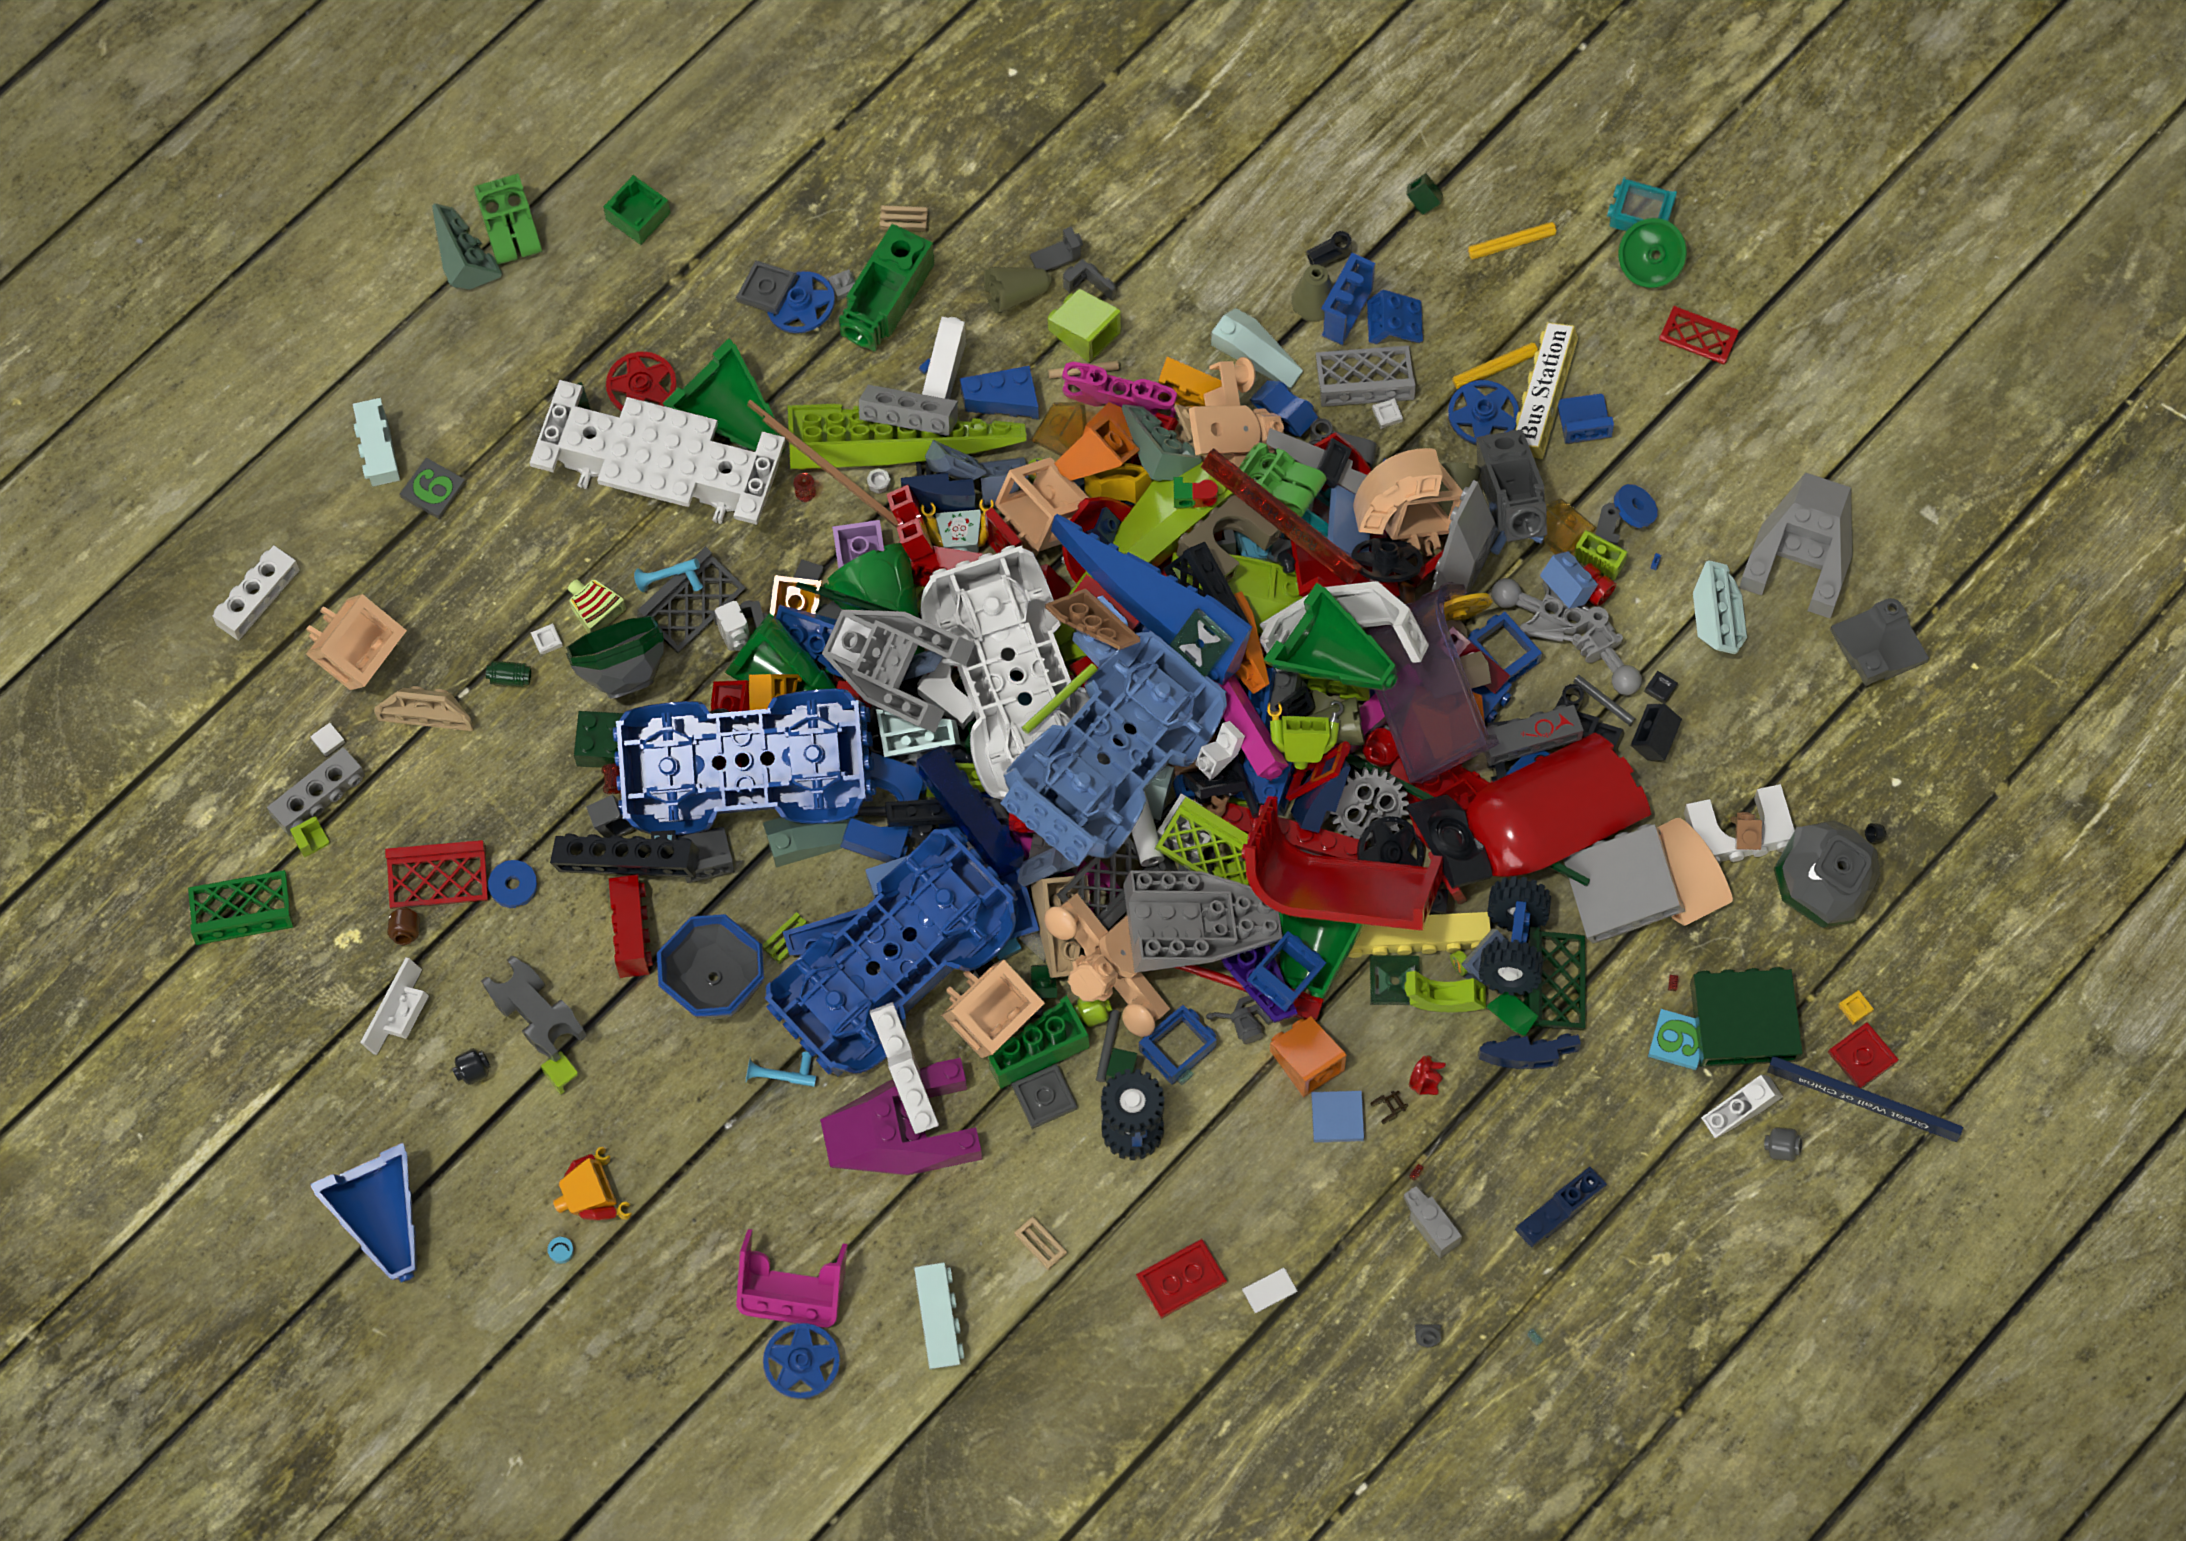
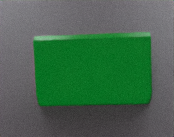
M1504 992L1486 1006L1513 1031L1523 1036L1527 1034L1538 1017L1518 997L1509 995V992Z

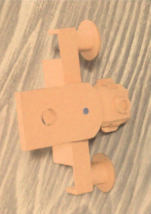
M1246 357L1239 358L1235 365L1233 361H1223L1209 366L1210 370H1220L1222 387L1204 394L1205 406L1188 409L1195 455H1213L1215 471L1220 473L1228 482L1252 447L1260 442L1266 444L1270 428L1281 433L1284 430L1281 416L1269 413L1266 409H1254L1252 411L1246 405H1240L1238 390L1242 393L1248 392L1253 387L1256 378L1254 365ZM1267 445L1269 452L1274 453V448Z
M1077 893L1060 907L1049 908L1044 916L1047 930L1054 937L1061 940H1069L1074 937L1085 952V956L1081 955L1072 962L1073 970L1069 974L1068 983L1073 994L1079 996L1082 1001H1105L1113 994L1112 987H1114L1128 1004L1122 1013V1019L1126 1028L1136 1036L1146 1037L1151 1035L1155 1029V1021L1160 1019L1170 1008L1141 972L1134 973L1127 915L1107 931Z

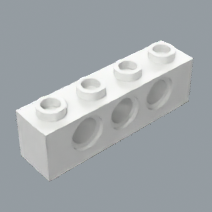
M274 545L269 551H265L260 558V562L254 568L248 570L240 585L235 586L231 590L227 600L216 607L213 615L216 625L239 641L300 571L296 560ZM268 572H275L272 576H265ZM259 589L256 594H249L252 590ZM244 607L242 611L234 612L236 608Z

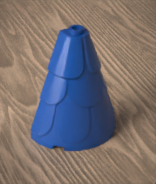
M401 1143L381 1152L380 1157L342 1174L329 1175L310 1185L317 1198L362 1246L361 1249L391 1280L399 1279L400 1283H403L415 1277L413 1273L417 1271L416 1226L413 1225L412 1192L410 1191L408 1153L404 1143Z

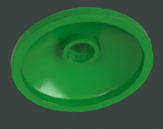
M1647 218L1632 225L1622 237L1618 251L1619 263L1623 273L1633 283L1645 288L1663 287L1674 281L1682 272L1687 260V244L1681 231L1671 222L1660 218ZM1656 251H1660V257L1658 259L1654 258V253Z

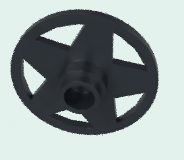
M1373 538L1355 546L1351 553V563L1358 573L1369 579L1380 582H1402L1420 573L1423 567V556L1416 547L1402 540ZM1371 546V552L1359 553L1361 550ZM1414 556L1418 562L1416 567L1408 562ZM1361 565L1373 567L1372 572L1366 570ZM1392 572L1401 574L1396 576H1388Z
M1387 816L1374 820L1364 829L1358 842L1357 858L1358 860L1422 867L1424 849L1422 841L1416 835L1413 825L1402 818ZM1384 822H1395L1404 827L1393 834ZM1372 831L1375 845L1364 850L1366 839ZM1413 838L1417 848V860L1408 851Z

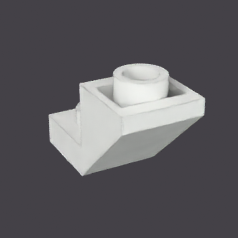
M1230 721L1222 723L1216 741L1201 746L1195 765L1210 780L1214 779L1238 755L1245 736Z

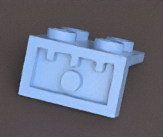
M1103 596L1097 597L1103 605L1128 626L1126 618ZM1080 632L1073 633L1075 644L1098 668L1117 650V648Z

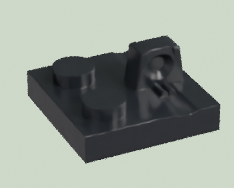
M1229 765L1211 780L1201 770L1183 773V783L1194 792L1195 800L1199 804L1211 802L1212 796H1232L1246 790V781Z

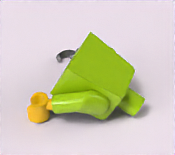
M1278 701L1279 710L1276 712L1270 710V702L1268 703L1267 711L1272 716V721H1270L1271 740L1280 752L1285 753V758L1288 762H1294V766L1297 769L1307 768L1308 762H1320L1323 754H1326L1337 743L1340 719H1337V717L1343 712V705L1340 701L1331 702V705L1337 703L1340 706V710L1337 713L1332 712L1331 718L1282 716V720H1279V715L1282 713L1281 703Z

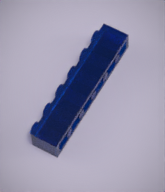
M940 746L918 758L916 762L917 774L975 851L981 856L987 867L990 866L999 875V879L1022 867L1023 848L1019 843H1015L1012 840L1008 828L1004 824H1000L993 808L987 807L980 791L971 786L967 774L963 770H959L950 752L946 753L943 747Z

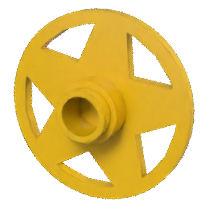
M1462 592L1451 593L1444 597L1442 604L1429 610L1423 616V622L1426 626H1431L1452 619L1455 621L1469 619L1489 608L1493 603L1492 597L1487 593L1463 595Z

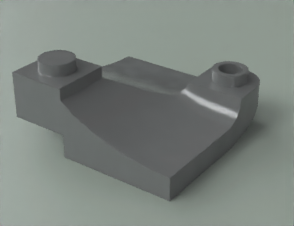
M1888 598L1878 602L1871 609L1832 625L1830 629L1852 670L1856 669L1865 686L1883 678L1886 681L1923 665L1929 660L1909 624L1906 610L1897 599ZM1888 607H1893L1895 611H1889Z

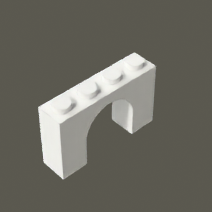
M1005 648L1001 652V657L1005 661H1011L1015 658V652L1011 648ZM940 662L934 672L921 677L917 683V686H919L917 688L918 695L926 702L945 710L943 715L950 720H956L957 725L964 730L967 723L975 717L969 698L959 691L951 680V674L955 666Z
M1781 784L1757 789L1754 797L1760 819L1762 820L1761 850L1735 849L1736 838L1726 835L1719 828L1710 799L1686 804L1684 811L1686 822L1701 836L1715 856L1718 864L1727 860L1737 862L1750 855L1760 857L1774 850L1783 852L1795 830Z

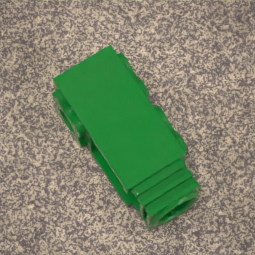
M893 223L890 225L846 296L847 309L844 308L843 315L839 316L841 336L858 346L868 348L874 352L877 350V345H880L881 338L883 339L885 336L890 338L935 265L933 242Z

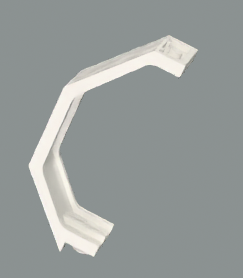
M1378 581L1325 587L1343 609L1351 614L1361 628L1392 625L1412 663L1421 662L1429 645L1411 610ZM1307 596L1260 624L1263 633L1259 640L1267 654L1276 641L1284 644L1306 613L1304 600ZM1276 669L1277 672H1289V671H1284V670Z

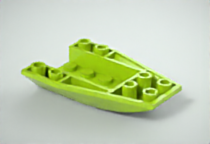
M1177 552L1173 553L1172 562L1178 558ZM1229 554L1239 562L1235 577L1228 582V585L1233 594L1242 591L1253 612L1258 636H1261L1263 630L1260 624L1303 598L1299 595L1296 571L1284 573L1283 567L1278 562L1268 558ZM1173 568L1176 576L1180 579V570ZM1187 574V583L1192 585L1193 576Z

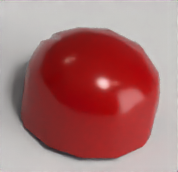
M1376 728L1365 738L1363 754L1370 764L1377 767H1387L1399 755L1397 753L1399 740L1392 731L1386 728Z

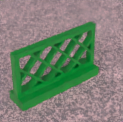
M285 870L188 887L191 914L190 927L196 945L294 928ZM281 879L282 884L276 891L267 887L272 880ZM255 884L258 888L251 896L243 891L247 885ZM230 888L234 892L227 900L219 896L223 889ZM263 890L271 894L264 904L256 899ZM206 893L210 896L203 904H200L195 900V894ZM238 895L247 899L240 908L232 904ZM276 898L284 902V908L273 910L269 906ZM214 899L223 903L216 912L207 908ZM252 903L261 907L256 913L248 914L245 912ZM228 907L236 911L230 918L220 916ZM203 912L212 916L207 922L197 923V918Z

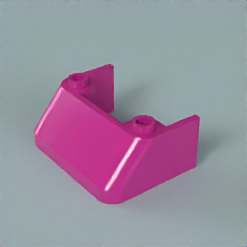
M747 1229L739 1258L736 1300L738 1311L743 1315L791 1323H807L824 1328L832 1326L836 1322L845 1278L847 1244L842 1243L836 1263L823 1265L819 1272V1278L770 1270L768 1256L762 1252L751 1251L753 1229Z

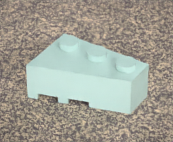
M876 709L884 757H895L960 745L956 720L941 718L934 733L885 710Z

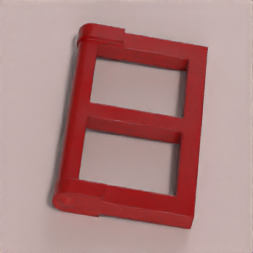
M1347 741L1342 742L1336 748L1323 754L1320 762H1308V767L1305 769L1295 768L1286 799L1291 801L1337 777L1345 757L1349 754L1350 743ZM1336 756L1332 769L1321 775L1326 761ZM1314 768L1310 781L1300 786L1306 771Z

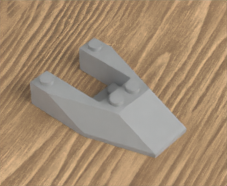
M1805 472L1761 525L1739 588L1762 596L1776 555L1820 569L1821 573L1808 611L1831 619L1852 558L1851 487Z
M841 610L822 655L864 701L935 733L945 710L900 690L901 682L918 645L965 666L975 643L907 612Z

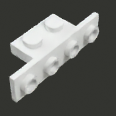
M406 957L360 1042L374 1055L378 1054L388 1034L407 1039L429 997L424 991L413 989L422 969L410 958Z

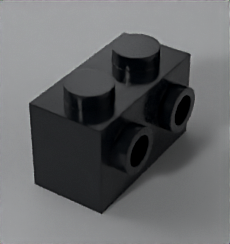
M1647 704L1630 746L1647 761L1666 760L1682 718L1666 704Z

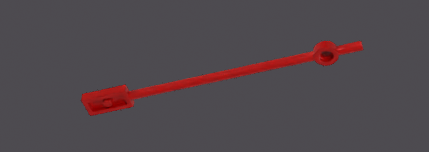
M1198 965L1173 967L1246 992L1234 977ZM1302 992L1293 1002L1297 1015L1292 1017L1304 1018L1306 1020L1311 1016L1317 1021L1324 999Z

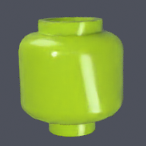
M1079 997L1077 1005H1074L1080 1021L1087 1027L1107 1022L1109 1020L1108 1012L1113 1011L1109 998L1105 1001L1095 1000L1094 1002L1082 1001Z

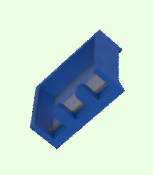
M1351 253L1321 308L1325 312L1323 337L1341 345L1344 344L1373 290L1375 262Z

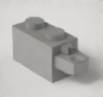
M1417 1187L1404 1194L1403 1198L1411 1211L1410 1220L1439 1259L1460 1245L1461 1234L1432 1196L1427 1198Z

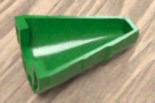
M730 338L712 354L713 359L683 389L678 387L662 403L668 408L717 420L718 426L715 434L729 439L732 444L748 451L756 452L762 432L781 436L763 421L764 415L761 417L747 406L751 400L775 419L769 404L765 403L755 379L751 376L736 344Z
M901 543L885 545V551H875L874 549L851 560L827 578L829 584H823L825 588L898 612H907L919 618L911 561ZM834 600L842 610H864ZM918 645L914 655L925 652V648Z
M1318 583L1315 584L1304 600L1306 613L1286 642L1283 644L1276 641L1263 659L1266 664L1279 670L1306 674L1314 678L1340 681L1342 684L1386 691L1388 688L1392 689L1398 680L1396 666L1371 635H1367L1351 614L1343 609L1331 593Z
M770 613L753 632L725 671L726 674L736 680L749 681V675L798 674L802 681L797 683L796 692L837 688L825 671L819 669L812 657L803 650L782 623Z

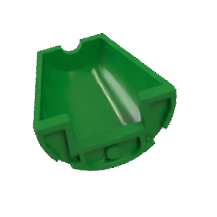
M1279 912L1282 937L1289 931L1292 935L1299 937L1309 949L1317 952L1326 962L1318 975L1306 987L1309 989L1308 991H1311L1310 994L1312 996L1325 998L1366 924L1296 917ZM1281 950V975L1284 982L1290 984V988L1296 989L1310 972L1284 950Z

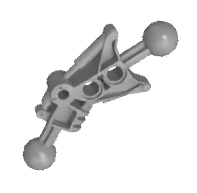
M1500 579L1494 584L1491 594L1494 603L1499 607L1510 608L1517 605L1536 613L1531 620L1520 626V629L1528 637H1539L1561 642L1563 640L1572 641L1576 649L1581 650L1580 654L1586 656L1585 661L1587 663L1603 659L1613 673L1612 685L1619 694L1628 696L1640 689L1642 685L1640 671L1634 666L1624 665L1614 651V648L1621 644L1623 637L1621 634H1615V629L1608 621V612L1604 608L1593 607L1589 609L1587 606L1582 605L1569 609L1544 580L1542 584L1545 592L1543 601L1521 592L1519 584L1513 579ZM1550 610L1553 611L1555 614H1549L1546 611ZM1568 620H1574L1577 623L1573 624L1570 623Z

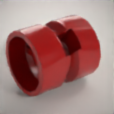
M1588 563L1584 569L1591 574V577L1598 584L1588 601L1594 606L1600 607L1612 595L1617 584L1608 576H1601L1602 571L1592 563Z

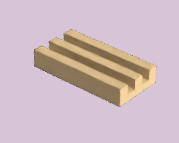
M881 206L880 230H888L893 223L907 231L926 232L927 207ZM886 220H893V221H899V222L918 221V222H922V224H921V223H897V222H885V221H886Z
M1033 1216L1014 1232L1019 1241L1048 1271L1054 1264L1060 1261L1059 1259L1067 1255V1251ZM1031 1225H1033L1035 1229L1056 1249V1251L1058 1252L1056 1255L1029 1228ZM1024 1231L1048 1255L1049 1261L1022 1234Z

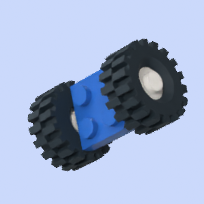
M1516 876L1511 877V880L1503 878L1501 882H1495L1494 886L1492 885L1490 889L1487 909L1488 917H1491L1493 923L1498 922V927L1503 928L1505 926L1508 931L1512 932L1511 942L1508 939H1503L1501 943L1496 940L1493 941V945L1489 943L1482 950L1479 978L1483 980L1482 983L1485 986L1489 985V989L1493 991L1498 989V993L1501 994L1505 991L1509 992V995H1514V992L1524 995L1525 991L1530 993L1533 992V988L1537 989L1539 987L1542 976L1543 957L1540 951L1537 952L1536 947H1529L1527 942L1529 927L1541 929V925L1545 926L1549 920L1551 895L1549 889H1545V885L1542 883L1537 885V881L1534 879L1530 882L1527 881L1526 877H1522V880H1519Z
M1125 1069V1074L1122 1075L1120 1071L1115 1073V1078L1112 1079L1110 1077L1107 1080V1086H1104L1102 1089V1138H1104L1106 1147H1110V1152L1114 1155L1117 1152L1119 1158L1125 1159V1156H1129L1130 1160H1135L1136 1156H1140L1141 1160L1146 1158L1147 1153L1153 1154L1155 1147L1158 1148L1161 1144V1138L1163 1139L1162 1086L1159 1087V1081L1156 1078L1151 1079V1074L1148 1072L1145 1075L1141 1074L1140 1069H1136L1135 1073H1130V1069Z

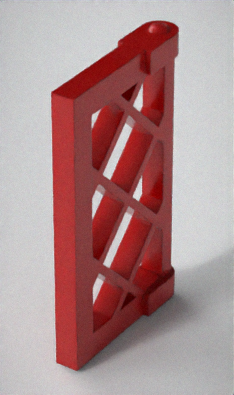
M1673 306L1662 333L1659 335V341L1725 365L1739 330ZM1679 316L1689 321L1678 325L1675 319ZM1695 323L1711 329L1699 333ZM1691 325L1695 335L1684 338L1680 329ZM1676 330L1681 340L1668 335ZM1717 332L1727 334L1729 338L1721 341ZM1713 333L1718 343L1706 346L1702 337ZM1698 338L1703 348H1699L1687 342ZM1720 347L1722 354L1718 355L1709 350Z

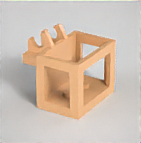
M1051 457L1009 470L994 504L1005 516L1004 522L1021 540L1022 548L1033 552L1035 557L1039 551L1062 544L1051 531L1054 516L1059 514L1070 520L1078 510V504L1083 499L1089 498L1073 480L1069 481L1067 477L1060 474L1054 464L1055 461ZM1037 473L1033 485L1024 477ZM1014 482L1023 489L1009 494Z
M1441 463V481L1449 491H1441L1438 496L1421 497L1410 502H1403L1397 507V510L1389 518L1384 528L1392 540L1398 539L1407 542L1418 550L1421 549L1425 556L1432 555L1430 548L1433 547L1435 550L1441 547L1438 535L1449 534L1450 530L1448 528L1452 521L1450 520L1451 513L1455 506H1460L1462 501L1460 500L1463 492ZM1454 500L1449 517L1437 502Z
M361 594L348 598L336 614L326 607H322L320 611L325 614L323 619L329 624L323 632L310 625L306 628L311 633L309 638L314 641L306 655L349 690L366 686L407 630L366 596Z
M1005 960L993 964L979 979L970 971H965L963 974L968 978L966 982L970 988L962 995L958 994L950 986L946 989V992L951 995L949 1000L953 1004L941 1016L981 1058L992 1055L1044 1004L1040 997Z

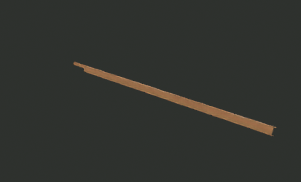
M750 400L747 406L761 417L765 416L763 421L782 437H785L788 442L894 527L899 526L894 514L753 401Z

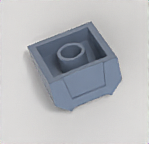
M935 440L932 441L925 455L930 470L936 473H948V476L955 481L975 480L986 474V470L974 457Z

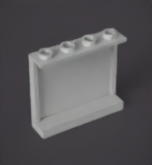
M1655 824L1642 825L1637 831L1632 833H1620L1615 836V839L1607 842L1598 841L1592 844V847L1582 849L1563 859L1566 867L1590 879L1586 887L1569 878L1586 936L1593 944L1685 912L1661 842V831Z

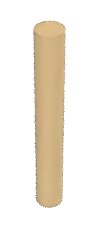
M1118 360L1091 364L1101 367L1105 371L1119 370ZM1064 368L1049 369V379L1062 377ZM1071 369L1068 371V375H1081V372L1078 369Z

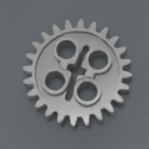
M1363 767L1361 775L1354 770V777H1347L1336 812L1329 811L1331 814L1337 815L1332 819L1334 824L1340 823L1336 828L1337 831L1345 830L1343 835L1349 837L1352 835L1353 838L1360 839L1362 832L1370 824L1371 819L1387 816L1401 818L1402 815H1408L1409 812L1403 809V806H1407L1409 802L1402 799L1407 793L1405 790L1398 791L1402 784L1400 782L1393 784L1395 781L1394 775L1386 779L1387 772L1385 770L1378 775L1376 767L1372 769L1371 774L1366 767ZM1361 786L1369 787V792L1366 796H1358L1357 792ZM1379 787V791L1374 796L1375 788ZM1384 795L1391 796V801L1387 806H1381L1379 803ZM1372 802L1374 809H1368L1367 811L1364 808L1365 804L1370 805ZM1352 808H1358V816L1354 819H1349L1347 817L1348 811ZM1365 816L1364 824L1360 827L1359 824ZM1384 822L1391 832L1393 830L1396 832L1400 830L1397 826L1398 823ZM1371 831L1366 841H1370L1371 845L1374 846L1375 842L1373 832Z

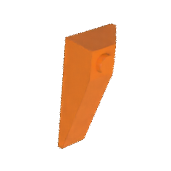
M1242 591L1235 593L1234 596L1252 626V630L1240 669L1236 672V675L1255 694L1270 683L1263 660L1264 657L1254 615Z

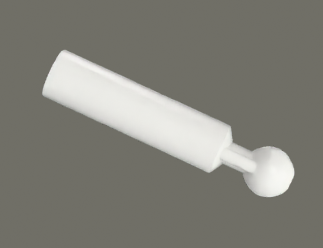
M1147 800L1136 825L1131 831L1140 863L1145 867L1159 864L1164 860V854L1154 849L1159 842V837Z

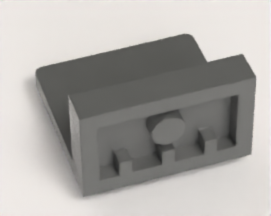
M724 827L681 836L691 839L700 850L695 877H685L687 883L735 872Z

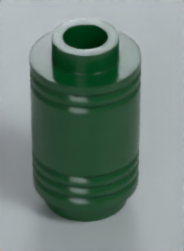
M492 661L491 665L486 667V679L490 680L491 685L516 687L530 685L532 669L526 663Z

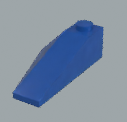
M779 605L776 618L797 643L809 653L812 659L822 663L830 673L843 678L822 655L837 619Z

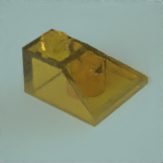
M1083 402L1053 403L1031 440L1062 456L1083 436L1085 425L1087 424L1085 404Z
M1562 498L1546 504L1547 535L1544 536V541L1555 555L1568 551L1572 554L1584 531L1588 530L1593 533L1597 529L1596 526Z

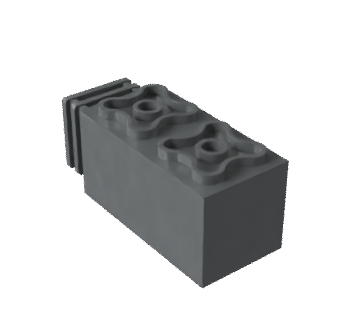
M1523 429L1476 437L1477 466L1480 467L1479 479L1498 531H1504L1508 542L1547 535L1544 484Z

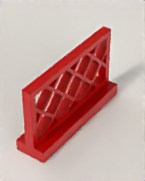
M483 840L385 848L390 909L488 901L486 845ZM480 858L481 867L475 874H472L464 867L470 859ZM446 861H453L458 865L450 876L440 869ZM421 863H429L434 867L425 879L415 871ZM394 865H404L409 869V872L401 881L393 875ZM461 869L471 876L463 887L453 880ZM437 871L447 878L439 889H436L428 882ZM412 873L422 880L421 884L414 891L404 884ZM480 873H481V880L477 878V876H478ZM394 880H395L396 882H398V884H397L395 887H394ZM476 880L482 885V895L472 896L466 889ZM451 882L460 891L454 897L447 898L441 892ZM425 884L435 891L428 900H422L416 895ZM401 886L411 893L405 902H395V893ZM438 895L442 897L440 899H435ZM414 897L418 899L417 901H411Z

